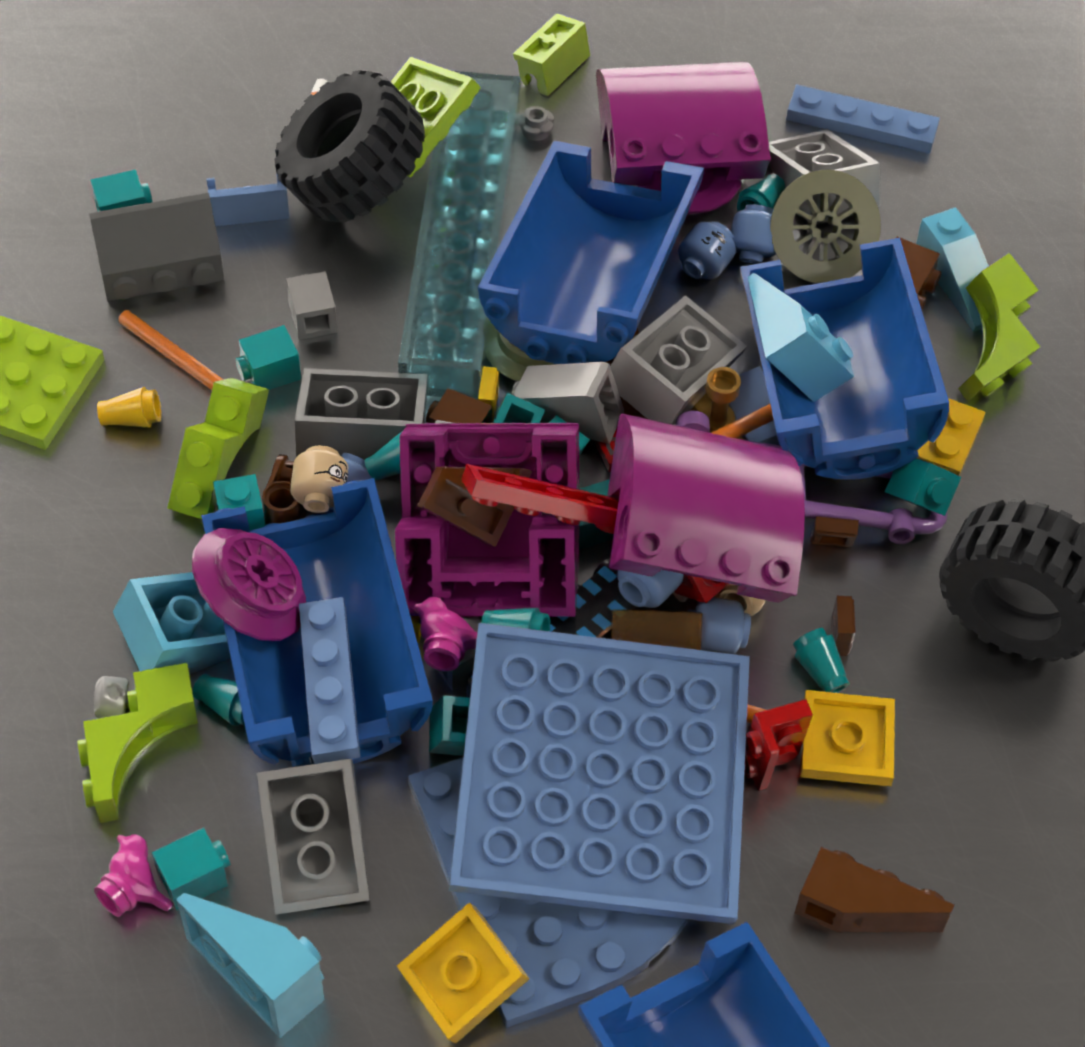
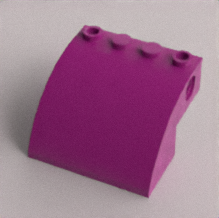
M727 62L596 70L602 141H608L612 182L625 185L651 184L654 171H662L666 161L702 168L725 167L726 180L764 178L768 164L771 161L768 132L760 87L755 72L749 63Z
M621 414L618 420L607 495L619 499L609 568L653 577L661 570L710 579L738 585V595L777 603L791 596H796L804 540L805 503L801 471L797 460L791 452L777 447Z
M579 423L406 424L405 429L399 436L402 519L395 529L396 563L410 616H419L413 609L414 605L421 604L430 597L440 598L448 610L457 613L459 616H483L485 610L539 608L540 613H547L549 616H575L579 567V525L564 523L556 519L554 515L540 512L538 516H530L514 509L496 547L488 546L417 505L436 467H466V464L491 468H525L532 471L531 479L580 490Z

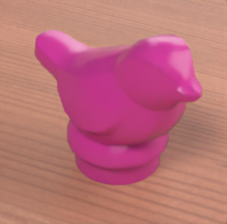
M430 597L421 604L414 605L413 609L421 619V636L425 640L423 645L425 662L430 667L439 671L455 670L463 660L466 650L476 648L477 632L461 616L448 610L440 598Z
M119 835L117 837L119 851L112 857L109 863L110 873L105 874L101 878V883L94 888L96 897L111 914L120 917L126 911L133 910L137 902L150 903L166 912L169 911L173 903L157 889L148 862L146 841L139 835Z

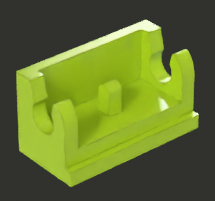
M556 13L513 53V57L517 61L519 75L523 84L527 86L531 82L532 77L530 74H532L537 80L539 93L549 96L591 56L586 24Z

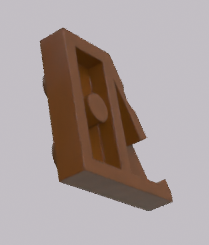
M436 467L417 506L488 546L496 547L512 515L513 505L498 502L496 507H490L480 504L472 499V496L462 482L465 467ZM483 467L530 478L532 471L525 468Z

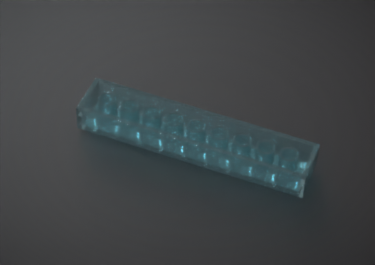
M454 71L473 78L481 89L473 98L470 107L462 112L450 127L447 136L438 142L433 149L398 360V373L428 374L427 396L442 397L446 390L450 388L478 400L491 325L481 305L478 286L502 242L520 111L521 76Z

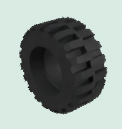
M362 70L353 71L351 75L342 74L336 77V81L332 83L327 82L322 85L315 95L311 94L304 100L305 104L299 110H295L290 117L291 122L288 126H284L280 134L281 142H278L276 145V158H274L276 173L280 182L316 217L334 222L354 220L356 215L364 216L370 213L371 209L376 205L381 206L388 201L387 197L394 190L397 192L404 183L402 181L405 177L412 174L416 167L415 160L421 157L423 151L422 142L425 141L421 114L387 77H384L381 73Z
M1012 499L1008 503H1005L1004 500H999L977 508L964 520L940 567L939 584L943 599H946L948 609L952 615L959 616L960 624L963 627L976 632L980 640L987 644L991 642L999 646V650L1008 654L1015 652L1021 654L1022 658L1035 660L1039 657L1043 658L1045 662H1052L1062 657L1064 660L1074 658L1085 652V523L1080 524L1072 519L1073 515L1063 510L1057 512L1049 509L1048 504L1036 502L1033 505L1026 504V501L1023 499Z

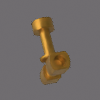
M728 367L715 368L708 374L706 393L690 410L699 411L708 416L710 433L735 420L734 411L728 405L737 399L741 379L736 371Z

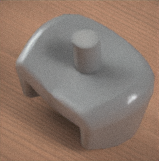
M101 676L98 679L94 692L95 717L99 719L125 714L126 708L129 709L127 699L128 679L113 676Z

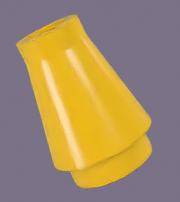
M141 387L109 400L98 401L97 415L99 422L102 426L121 425L150 428L152 423L161 421L162 411L159 395L155 389L147 390L145 387Z

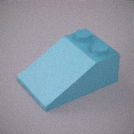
M753 273L747 277L765 357L813 402L854 377L850 359L853 358V353L850 346L842 337L835 338L818 314L812 316L801 304L757 274Z
M192 572L129 580L113 610V614L140 671L187 663L189 674H193L231 658L223 620L214 613L200 594Z
M183 893L176 899L187 940L279 1038L283 1037L324 1001L322 986L324 976L319 964L322 958L318 950L307 938L301 937L298 940L286 927Z

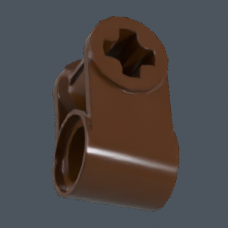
M284 454L277 456L271 476L263 491L262 502L265 525L304 519L308 511L291 495L290 489L294 461L289 460L288 456Z

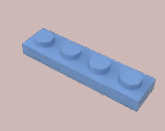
M797 84L786 120L929 154L940 119L939 117Z
M338 597L299 604L311 755L314 764L360 758L344 598Z

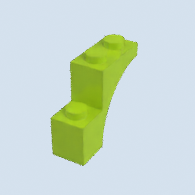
M1010 253L982 270L965 288L977 307L983 328V348L980 361L973 374L958 388L967 402L979 393H982L985 398L1004 385V381L1001 378L1008 373L1013 378L1020 375L1033 364L1029 358L1040 348V345L1018 319L1031 308L1027 301L1039 290Z
M234 378L214 382L205 422L186 427L167 509L198 519H202L201 515L214 513L216 497L213 481L225 479L235 456L244 442L252 433L260 429L269 389Z
M187 663L133 672L135 690L127 691L130 713L83 721L85 739L77 740L81 766H89L91 778L82 781L87 808H96L100 823L119 820L118 804L121 788L126 775L137 758L163 736L180 728L198 724Z

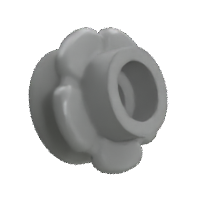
M539 106L526 109L525 113L520 114L518 117V125L521 127L523 136L532 141H540L547 138L554 126L552 123L554 122L552 113Z

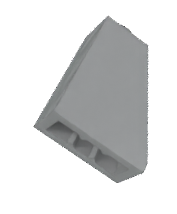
M605 362L527 366L521 380L514 384L511 392L512 395L545 409L540 423H549L558 415L567 423H579V432L588 439L607 444L610 443L615 433L619 416L625 411L611 366Z

